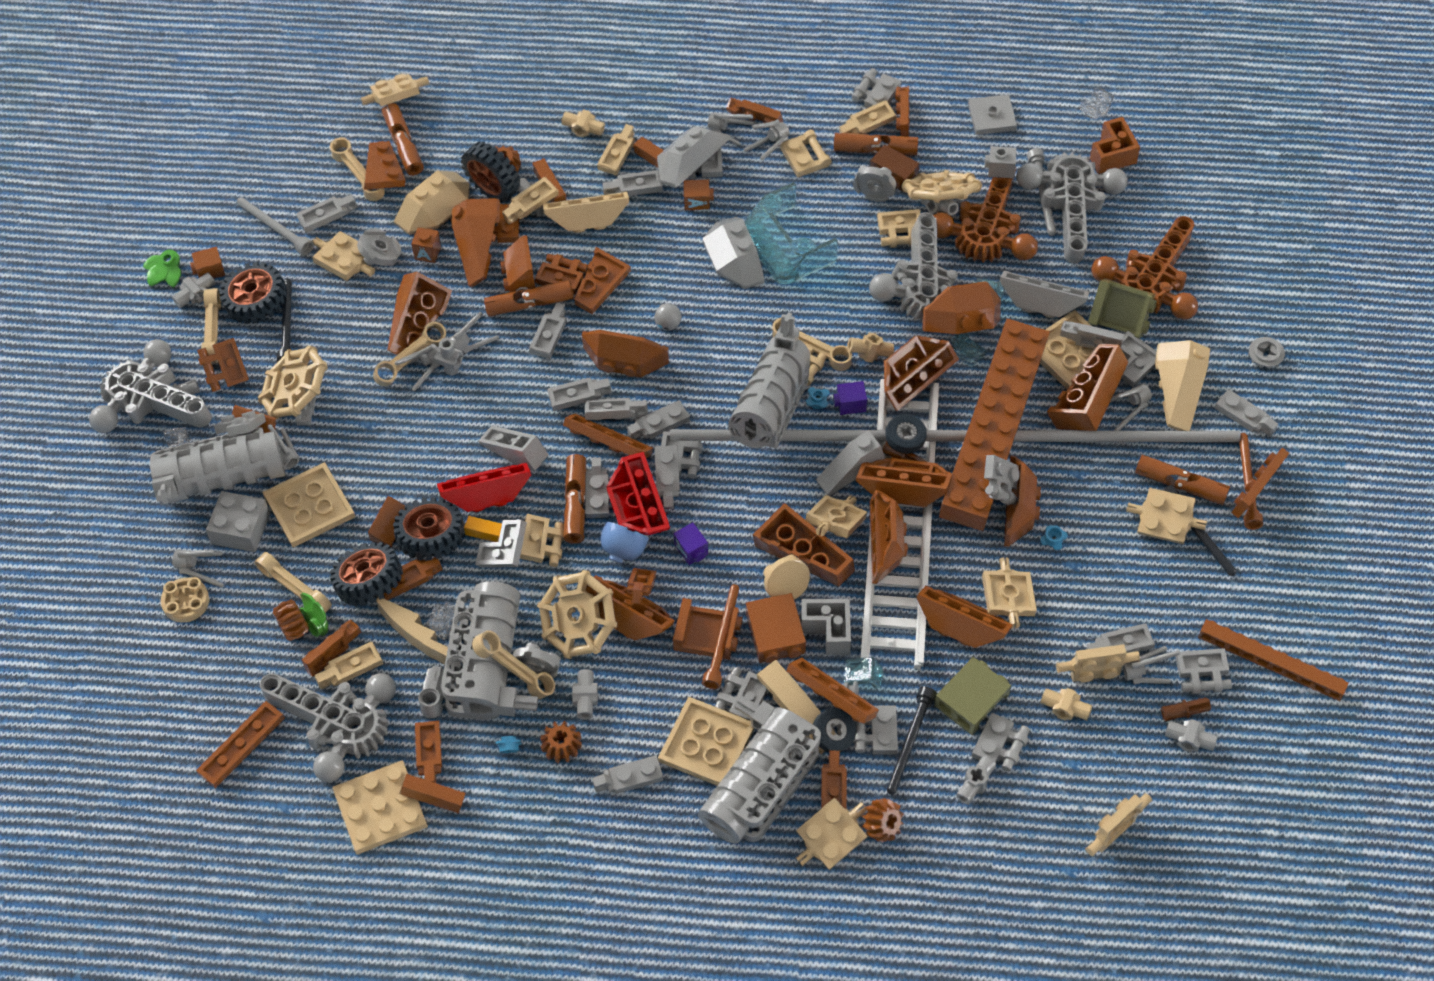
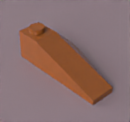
M497 198L466 199L452 209V228L467 282L471 288L487 278L492 256L489 253L491 242H495L496 238L493 230L495 224H499L500 200Z

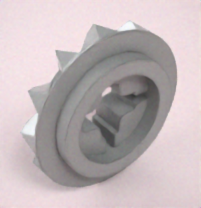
M1260 337L1250 344L1248 356L1252 358V363L1256 362L1259 364V367L1267 366L1270 369L1272 366L1278 367L1283 361L1285 350L1277 340L1270 337ZM1269 349V355L1263 357V353Z

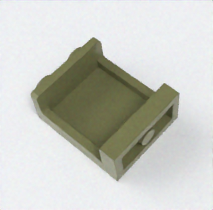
M1107 279L1100 280L1088 323L1093 325L1100 324L1122 332L1129 331L1137 338L1143 337V334H1147L1150 327V322L1148 321L1149 314L1154 312L1157 300H1154L1155 294Z
M972 657L936 695L935 707L973 736L979 729L980 722L1002 698L1006 699L1009 696L1011 685L1004 676L997 675L990 670V667L984 661H979Z

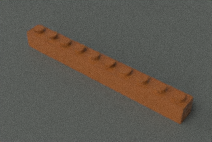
M1206 619L1200 630L1198 638L1222 649L1225 648L1226 651L1335 700L1341 701L1349 684L1342 678H1337L1329 672L1319 670L1313 665L1302 662L1300 659L1292 658L1284 652H1279L1271 646L1263 645L1257 640L1245 637V635L1236 633L1230 628L1223 627L1214 621Z

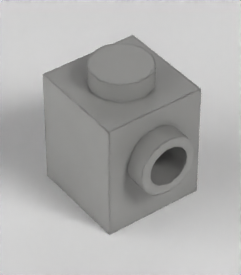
M990 146V154L985 155L984 168H988V177L1014 178L1016 148Z

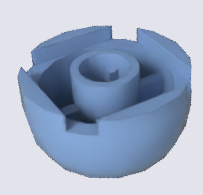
M607 522L602 530L601 546L605 552L610 554V560L622 564L623 560L632 561L642 555L649 538L636 531L627 530V527Z

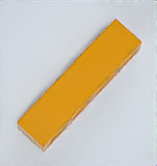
M468 516L464 526L465 535L498 542L502 524Z

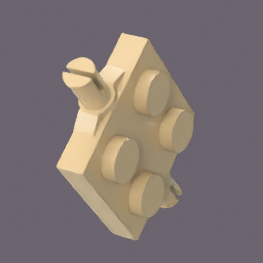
M398 74L394 79L388 81L380 80L375 85L370 86L372 94L361 97V102L363 106L373 102L384 106L420 94L418 88L429 85V80L427 76L415 80L409 74Z
M341 231L328 242L318 237L314 238V246H317L320 250L313 256V263L346 281L361 271L370 277L374 275L375 269L366 265L364 257L358 250V241Z
M1149 488L1147 498L1142 506L1129 502L1126 512L1140 515L1138 534L1183 545L1191 527L1205 530L1207 521L1193 517L1195 498Z
M825 495L806 514L805 520L816 527V534L818 536H824L827 531H830L838 537L848 538L866 519L867 511L854 506L857 502L855 496L852 497L850 495L843 501Z
M1002 557L999 559L1000 570L984 571L982 575L987 611L989 615L1008 616L1009 622L1013 624L1012 629L1014 627L1017 629L1020 627L1018 616H1035L1037 612L1030 572L1011 570L1009 558L1006 557L1004 559Z
M1124 644L1076 651L1075 657L1072 660L1057 662L1056 669L1058 673L1071 671L1072 682H1089L1103 677L1105 679H1112L1120 675L1124 664L1139 662L1140 655L1138 651L1126 653Z
M1144 793L1141 798L1135 794L1129 800L1127 798L1123 799L1116 807L1117 811L1112 816L1107 814L1098 824L1100 829L1095 834V840L1086 847L1087 853L1091 856H1094L1098 851L1102 853L1136 821L1138 814L1143 812V809L1152 802V798Z
M833 798L798 828L796 832L804 840L807 849L796 857L797 861L802 860L800 864L804 866L812 857L821 860L830 870L863 842L868 836L859 827L856 820L867 811L863 803L860 802L849 812Z

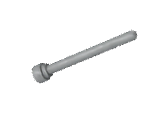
M1040 148L1029 150L1027 152L1028 162L1038 165L1043 171L1042 165L1045 160L1043 150ZM1041 183L1038 186L1041 200L1044 191L1047 189L1046 183ZM1042 207L1047 232L1050 236H1054L1056 228L1051 207Z
M242 197L237 199L239 206L291 241L297 252L306 256L313 250L314 243L309 238L298 237Z

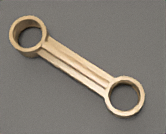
M346 138L334 139L330 144L333 159L344 162L362 184L366 199L370 201L381 199L385 194L384 188L376 191L364 190L366 169L353 155L350 141ZM341 147L347 148V149H346L345 151H343V152H336V150H337L338 148H341Z
M218 288L204 290L205 332L201 349L206 347L208 355L215 354L212 345L217 344L218 313L221 310ZM215 360V361H213V362H211V363H212V364H217V363H218V360Z
M781 318L773 323V337H775L776 330L781 325ZM799 331L798 340L814 347V353L825 354L827 359L830 360V365L833 369L844 371L851 366L852 352H848L847 346L838 345L832 347ZM836 355H845L848 359L840 362L836 361L834 357Z
M439 322L428 323L422 332V336L390 362L382 361L377 364L373 372L375 382L381 386L391 385L397 376V372L412 360L399 365H395V361L423 350L431 344L439 346V342L446 336L445 327ZM430 328L439 330L441 339H430L426 331ZM382 367L390 369L393 377L390 380L380 378L378 369Z
M264 552L254 561L256 567L268 578L273 577L300 599H302L301 593L311 595L323 607L325 613L332 607L331 602L324 594L318 590L313 591L284 569L268 552Z
M487 630L473 639V650L479 657L488 658L491 656L527 683V689L531 696L543 699L554 692L555 681L553 677L546 672L535 673L502 648L500 638L495 632ZM483 638L489 642L490 651L484 646ZM538 679L544 685V692L538 686Z

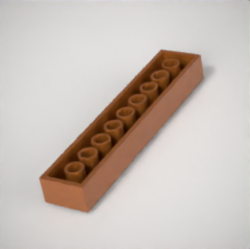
M1006 318L954 467L950 486L941 505L940 518L984 531L994 499L990 498L985 492L986 487L989 485V480L984 479L986 455H996L1008 460L1050 331Z

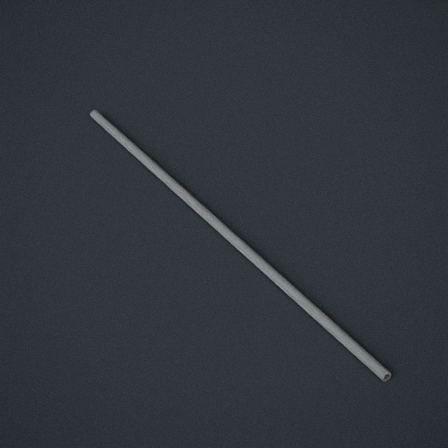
M670 429V441H737L735 438H732L729 430ZM785 430L781 441H853L868 430ZM869 430L877 441H886V430ZM926 430L927 438L925 442H964L967 430ZM1017 430L1014 442H1240V431ZM906 432L905 434L902 433L903 437L909 436L910 433Z

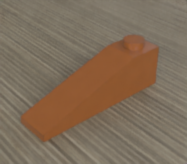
M418 271L405 274L396 297L387 351L398 355L421 337L426 325L430 322H435L445 312L452 290Z

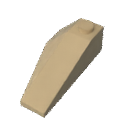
M1191 340L1159 343L1156 351L1155 367L1156 370H1159L1161 378L1159 387L1163 389L1165 399L1163 407L1168 427L1178 431H1190L1209 363L1210 348Z

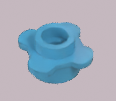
M815 387L808 389L809 397L806 399L808 406L813 409H822L828 406L827 397L830 395L828 389L821 390Z
M1047 526L1045 535L1040 539L1041 544L1049 545L1054 550L1062 549V542L1067 539V533L1058 526Z
M503 736L501 741H496V744L499 746L500 753L519 752V745H522V742L516 740V736Z

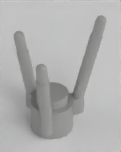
M711 113L708 119V129L721 132L726 130L728 123L755 125V122L740 120L752 119L753 115ZM732 137L730 140H728L729 142L734 143L737 146L741 145L739 141L735 140Z
M778 119L773 122L753 125V129L770 127L767 132L768 136L744 148V152L754 149L769 140L775 141L776 143L760 157V160H764L778 146L788 140L789 129L784 122H779Z
M479 312L459 332L449 338L453 340L454 347L463 351L464 354L499 339V336L496 335L468 346L470 339L465 332L482 316V312Z
M431 344L423 350L395 361V365H399L412 360L407 364L409 365L420 359L425 366L430 365V368L412 387L413 391H416L434 369L441 365L435 363L434 360L436 350L438 349L435 344Z
M1141 384L1112 397L1110 402L1128 397L1132 405H1138L1114 431L1122 429L1142 409L1148 407L1147 401L1151 400L1152 393L1146 384Z
M268 425L271 432L275 431L272 425ZM281 428V433L287 446H285L276 431L275 433L281 447L285 470H289L298 464L299 455L295 451L285 428Z
M175 550L172 563L174 568H180V574L197 577L219 587L224 586L223 583L189 570L191 567H195L197 557L222 556L223 553L221 551Z
M1163 646L1140 656L1139 662H1130L1123 665L1125 678L1127 681L1133 680L1134 685L1139 683L1170 684V679L1142 678V675L1146 674L1145 665L1180 655L1181 652L1177 650L1152 657L1166 651L1167 647Z

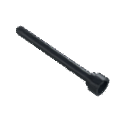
M289 278L284 280L287 288V298L284 299L285 303L282 308L281 348L277 351V362L284 356L285 351L292 350L290 348L292 281Z
M1169 485L1162 490L1179 494L1174 485ZM1191 527V530L1227 574L1234 576L1237 572L1236 568L1209 535L1202 529Z
M921 686L916 696L918 707L887 787V792L890 795H894L898 789L927 708L935 703L938 693L930 687Z

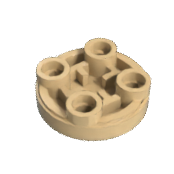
M791 554L777 560L772 565H768L763 572L765 576L764 587L770 597L792 593L795 600L804 593L810 581V572L806 564Z
M197 577L169 581L163 587L161 607L166 616L173 621L181 623L193 621L199 618L209 605L208 591Z

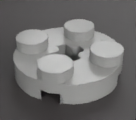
M861 166L855 175L853 187L858 194L860 191L865 194L866 199L883 202L888 200L889 196L894 195L896 181L891 176L892 172L888 168Z
M367 229L360 236L357 247L367 264L393 266L401 252V246L397 239L393 236L389 238L383 230Z
M527 643L526 647L514 650L513 656L535 673L546 672L553 678L557 676L561 659L558 655L540 650V647L533 643Z

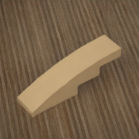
M376 599L379 612L402 637L429 657L445 665L448 647L438 643L435 631L422 626L419 614L388 600Z
M777 660L757 674L758 680L773 694V700L781 708L787 709L813 724L821 712ZM832 728L831 734L835 735L836 732ZM810 734L806 737L809 739H813V734ZM819 747L820 754L825 752L823 749Z

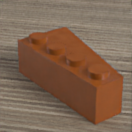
M785 503L752 534L755 547L780 559L790 554L795 555L806 564L811 574L838 587L855 571L853 558L826 536H818L816 528Z

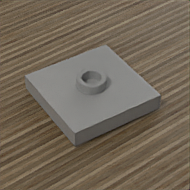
M1009 94L968 99V107L975 135L1015 131L1017 129Z

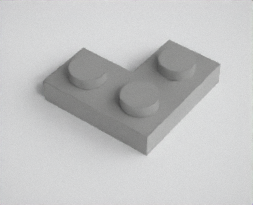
M1127 331L1124 334L1121 349L1128 364L1121 379L1134 387L1155 368L1156 351Z
M255 411L241 414L242 417L235 418L234 415L221 417V421L214 425L216 434L228 432V436L249 433L266 422L264 413L256 414Z
M503 520L498 542H480L475 565L481 568L518 567L527 522L523 520Z

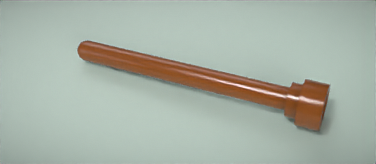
M1240 433L1239 446L1244 486H1246L1253 478L1248 435ZM1256 498L1244 515V526L1250 530L1259 529L1264 525L1263 515L1257 510Z
M736 584L730 586L711 666L703 675L702 685L709 689H719L721 687L723 678L719 670L733 609L739 593V586Z

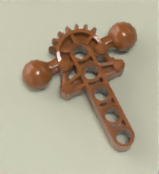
M1015 173L1014 178L993 177L983 204H970L968 201L961 202L959 219L962 220V225L954 223L951 215L945 212L933 214L937 221V239L947 238L951 234L958 236L955 239L956 248L959 249L960 254H965L966 259L972 257L974 262L977 259L981 260L982 263L987 259L990 262L994 258L1000 259L1002 248L1010 249L1014 257L1019 260L1032 259L1038 251L1037 240L1032 235L1020 234L1015 238L1007 236L1008 234L1019 232L1021 220L1018 214H1010L1004 211L1014 185Z
M1186 216L1178 217L1152 256L1140 254L1137 250H1130L1126 262V272L1119 269L1117 261L1112 257L1102 256L1097 258L1091 267L1094 279L1098 282L1103 279L1114 280L1120 284L1155 294L1154 300H1157L1154 313L1157 314L1160 306L1164 303L1170 306L1171 312L1176 318L1181 320L1191 319L1196 315L1199 308L1196 297L1186 292L1174 295L1170 291H1182L1184 289L1187 274L1183 271H1178L1173 266L1190 242L1194 221Z

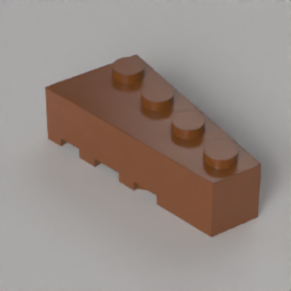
M1099 344L1083 364L1084 369L1082 372L1075 374L1072 378V385L1069 389L1062 391L1058 396L1059 401L1055 407L1051 406L1048 409L1047 413L1056 429L1097 431L1128 364L1119 344Z

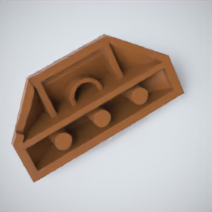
M986 281L949 286L930 305L923 309V331L961 334L994 329L1000 321L1001 298Z
M606 330L582 332L583 348L599 370L642 378L669 363V347L660 346L649 339Z
M917 335L884 361V393L895 411L900 410L959 360L949 341Z
M1010 455L1009 462L1019 466L1017 489H1012L1018 501L1014 505H1006L1004 546L1007 547L1031 531L1034 521L1039 520L1040 506H1036V500H1040L1041 487L1037 486V476L1023 461Z
M886 458L871 463H862L856 476V482L872 495L875 490L885 493L896 500L897 504L927 507L947 493L952 473L947 472L937 463Z
M875 490L870 500L872 584H877L898 567L903 557L907 556L908 544L904 543L907 523L903 520V512L896 500L879 490Z
M597 575L594 576L606 588L612 589L615 621L618 622L617 627H614V629L621 632L625 637L636 641L660 634L674 624L675 620L670 617L664 608L645 597L642 598L641 604L631 603L632 594L627 593L626 586L613 581L603 580L602 577ZM586 585V592L594 597L599 594L589 585ZM602 600L598 603L600 618L605 619Z
M925 585L917 595V600L930 627L943 636H950L960 641L965 646L976 648L1003 639L1012 629L1013 624L1006 622L1002 617L989 615L986 609L951 593L934 590L932 587Z

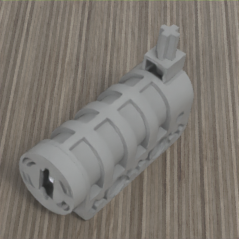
M792 313L781 315V325L775 337L766 346L759 364L756 366L752 378L749 380L745 392L738 402V406L729 419L728 427L732 438H735L745 446L752 448L764 446L777 448L806 389L809 379L810 352L807 346L801 340H798L799 329L794 328L795 317L792 316Z
M257 427L249 433L232 436L226 434L158 450L152 453L150 458L152 486L156 500L161 505L189 499V495L200 493L202 496L211 494L213 489L221 487L224 490L232 489L238 483L246 482L247 485L257 483L259 478L269 476L270 479L286 476L275 431L264 433L261 427Z
M494 581L482 582L477 584L473 590H465L457 597L441 683L442 694L446 699L447 712L453 717L488 720L497 718L499 715L515 716L516 709L536 711L538 708V697L517 695L516 687H506L508 669L491 656L488 658L479 657L474 652L472 646L473 639L477 635L490 630L495 632L500 638L501 647L511 654L521 597L520 592L513 586ZM467 599H471L469 608L465 609L464 603L467 602ZM483 638L484 646L490 651L489 642ZM456 702H460L461 705H458V708L454 709L453 705H455Z
M744 696L738 699L735 709L750 717L751 727L758 730V732L698 812L699 819L710 831L723 840L735 844L739 843L742 838L749 842H756L764 836L819 758L818 746L821 739L819 729L795 713L784 708H775L765 701L758 706ZM810 734H813V735H814V738H813V739H809V738H807L806 736H809ZM749 827H757L758 832L753 831L752 833H749L748 829Z

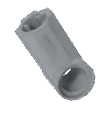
M433 666L428 668L423 689L418 695L422 715L429 719L438 717L443 711L442 701L444 696L441 690L444 669L442 667Z

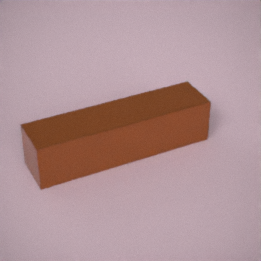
M642 136L634 143V153L659 169L657 156L664 150Z
M543 158L533 162V171L538 180L546 177L558 189L559 195L551 199V202L566 201V194L546 160Z
M406 774L399 794L459 814L466 793Z

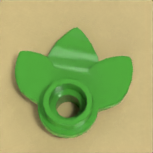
M166 250L161 255H153L145 261L143 267L149 270L147 273L149 286H154L163 280L173 288L177 285L182 272L179 268L180 256L176 251Z
M301 593L303 607L299 609L309 627V631L315 637L326 635L329 625L323 607L311 595Z

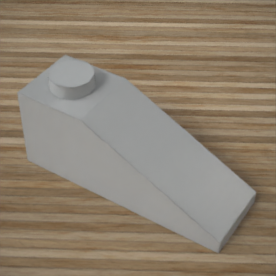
M491 426L478 440L480 445L515 465L527 462L529 469L534 471L541 466L548 456L536 435Z
M868 430L849 442L816 479L817 483L827 496H831L856 480L862 463H871L876 460L885 459L881 445Z

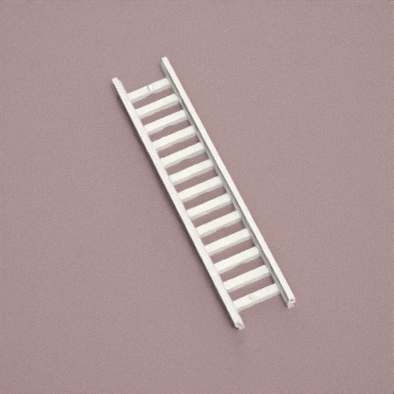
M884 379L880 381L877 430H885L889 421L893 418H886V411L895 410L884 393ZM934 383L930 387L929 402L909 401L900 409L901 411L929 412L928 421L921 420L926 430L937 429L939 383ZM878 441L882 449L886 441ZM925 442L920 449L927 450L925 459L927 462L935 463L936 442ZM932 503L927 507L898 504L900 507L923 508V517L903 516L907 527L922 528V537H904V543H907L908 547L921 548L920 557H903L899 564L902 567L920 568L919 578L887 575L877 584H872L871 533L869 534L860 662H863V665H869L870 648L915 651L914 669H920L924 663L926 617L917 598L874 595V585L919 589L918 593L925 585L928 586ZM873 606L917 609V619L872 616ZM871 628L916 630V640L871 637Z

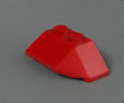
M644 452L622 457L606 487L618 525L644 535H652L670 530V525Z
M526 462L454 478L446 482L437 483L440 497L467 512H480L487 507H500L514 501L531 477V471Z

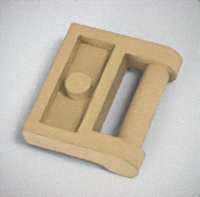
M808 130L803 135L789 139L780 145V149L797 178L826 168L832 163L829 155L824 153L818 143L817 135L813 130ZM806 144H810L818 160L814 161L805 147Z

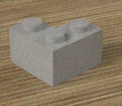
M802 599L801 626L803 633L826 634V655H850V599Z

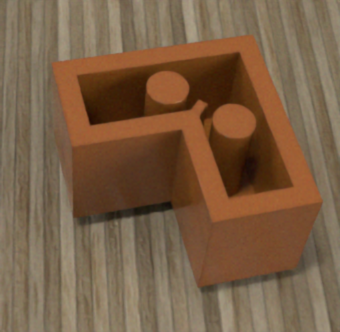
M1124 117L1105 121L1103 123L1101 140L1093 142L1090 154V161L1095 162L1096 172L1101 174L1110 168L1119 169L1137 164L1140 145Z

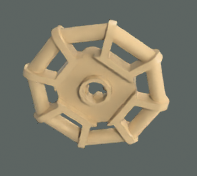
M944 170V172L931 174L918 173L917 177L905 180L902 184V189L908 193L910 199L934 200L935 203H939L940 200L967 199L968 195L977 193L982 189V182L975 179V175L970 172L963 174Z
M307 346L305 349L294 351L289 349L284 352V356L270 370L265 372L266 378L262 392L258 396V402L263 404L269 416L275 417L276 420L279 417L290 415L296 417L301 414V410L316 395H320L323 375L328 368L327 363L318 355L316 347ZM312 360L313 364L308 366V362ZM314 374L312 384L310 385L312 375ZM288 403L289 407L281 408L283 404Z
M587 570L570 575L555 576L553 583L541 602L537 604L540 610L542 639L551 643L568 659H571L573 656L591 653L598 654L601 652L602 645L613 628L617 627L618 623L615 621L612 589L606 588ZM578 583L577 590H567L566 585ZM586 585H589L599 594L594 597L586 592ZM559 591L560 596L558 598L560 599L552 605L551 602ZM602 600L605 619L600 618L598 603ZM575 608H577V610L580 612V617L578 620L576 618H572V613L575 612ZM549 610L552 611L553 625H554V626H552V627H551V620H550ZM599 624L604 625L594 640L592 633L598 629ZM556 632H562L565 635V643L555 635ZM575 639H585L586 645L574 647Z

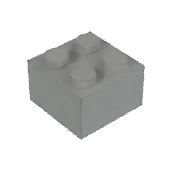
M221 491L206 528L211 544L256 553L270 516L266 500Z

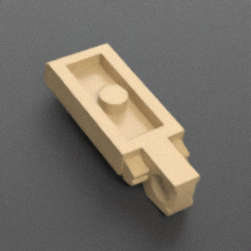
M887 100L851 115L846 124L839 126V133L865 134L895 121L896 114Z
M626 124L621 134L617 133L612 136L597 163L598 170L617 176L634 145V126Z
M546 177L542 178L511 199L512 202L508 205L509 208L502 212L504 220L511 224L518 220V218L522 219L543 206V203H547L559 195L558 189Z
M369 642L329 661V665L324 667L325 671L316 674L315 679L320 689L331 685L337 686L342 682H347L382 665L383 660L373 642Z

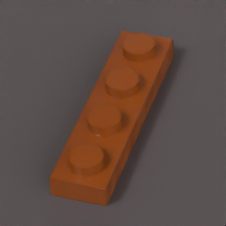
M574 413L565 417L563 426L569 428L570 432L577 435L583 434L594 443L608 445L612 451L624 452L628 455L644 452L646 458L652 454V447L596 422L585 420L580 415Z
M1283 447L1276 454L1272 452L1264 461L1266 467L1262 465L1254 474L1257 479L1252 478L1244 487V490L1247 492L1244 493L1242 491L1234 500L1236 506L1231 513L1237 518L1248 509L1288 456L1289 452Z
M800 658L789 663L786 672L791 674L796 681L806 684L815 694L823 696L832 702L834 707L850 714L855 721L864 724L876 718L879 709L805 659Z
M265 701L196 770L197 774L216 788L285 719L284 715Z

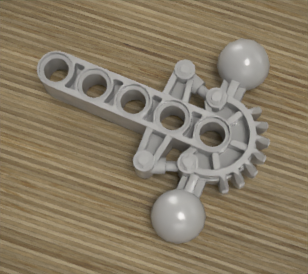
M1073 151L1070 155L1064 152L1061 156L1056 155L1054 160L1051 159L1047 166L1049 171H1042L1038 165L1033 163L1024 164L1017 171L1016 179L1018 184L1027 190L1036 189L1041 183L1048 184V188L1044 191L1041 205L1044 208L1053 207L1062 210L1064 256L1070 263H1079L1084 257L1088 244L1086 210H1101L1106 197L1103 192L1096 190L1095 186L1102 187L1104 191L1112 195L1120 194L1127 187L1128 178L1126 173L1118 168H1110L1104 174H1095V162H1089V157L1082 158L1081 153L1075 156Z
M921 213L911 230L912 262L899 260L891 274L892 277L887 274H878L870 281L869 285L871 296L880 302L888 301L894 296L901 297L902 304L900 310H906V316H913L914 321L920 319L922 324L923 309L930 305L947 287L952 286L958 277L955 270L948 271L937 264V221L930 213ZM894 279L901 281L903 285L896 284Z
M160 339L151 340L145 345L143 349L144 360L141 364L128 358L125 363L120 361V365L117 367L112 366L113 370L106 372L107 377L102 378L103 383L100 385L101 396L108 404L97 406L89 415L91 427L99 433H108L116 428L118 423L117 412L120 408L128 413L135 424L141 423L144 416L152 410L196 427H204L212 419L210 411L201 398L170 386L176 379L167 365L172 356L169 344ZM154 367H158L155 371H151Z
M273 673L267 674L261 679L260 688L268 703L313 724L307 732L311 748L319 749L322 745H327V743L334 745L331 751L320 753L315 758L313 764V772L316 777L323 782L330 783L337 781L343 775L345 768L343 758L346 753L355 755L357 759L363 753L369 757V750L377 751V744H384V736L388 734L387 727L389 723L386 719V712L383 709H375L379 704L389 702L394 697L396 683L388 674L378 673L372 675L366 683L367 697L365 700L357 698L347 682L340 683L336 692L330 698H326ZM350 704H353L352 709L349 708ZM318 706L316 709L310 710L311 707ZM333 716H338L336 719H330ZM359 725L358 728L351 729L353 726Z

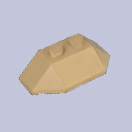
M437 170L406 195L394 223L409 235L414 234L417 227L431 230L439 228L452 217V209L456 205L469 199L470 183L456 172Z
M627 192L543 203L545 215L568 231L580 233L588 228L601 230L605 229L606 226L612 225L629 203V196Z

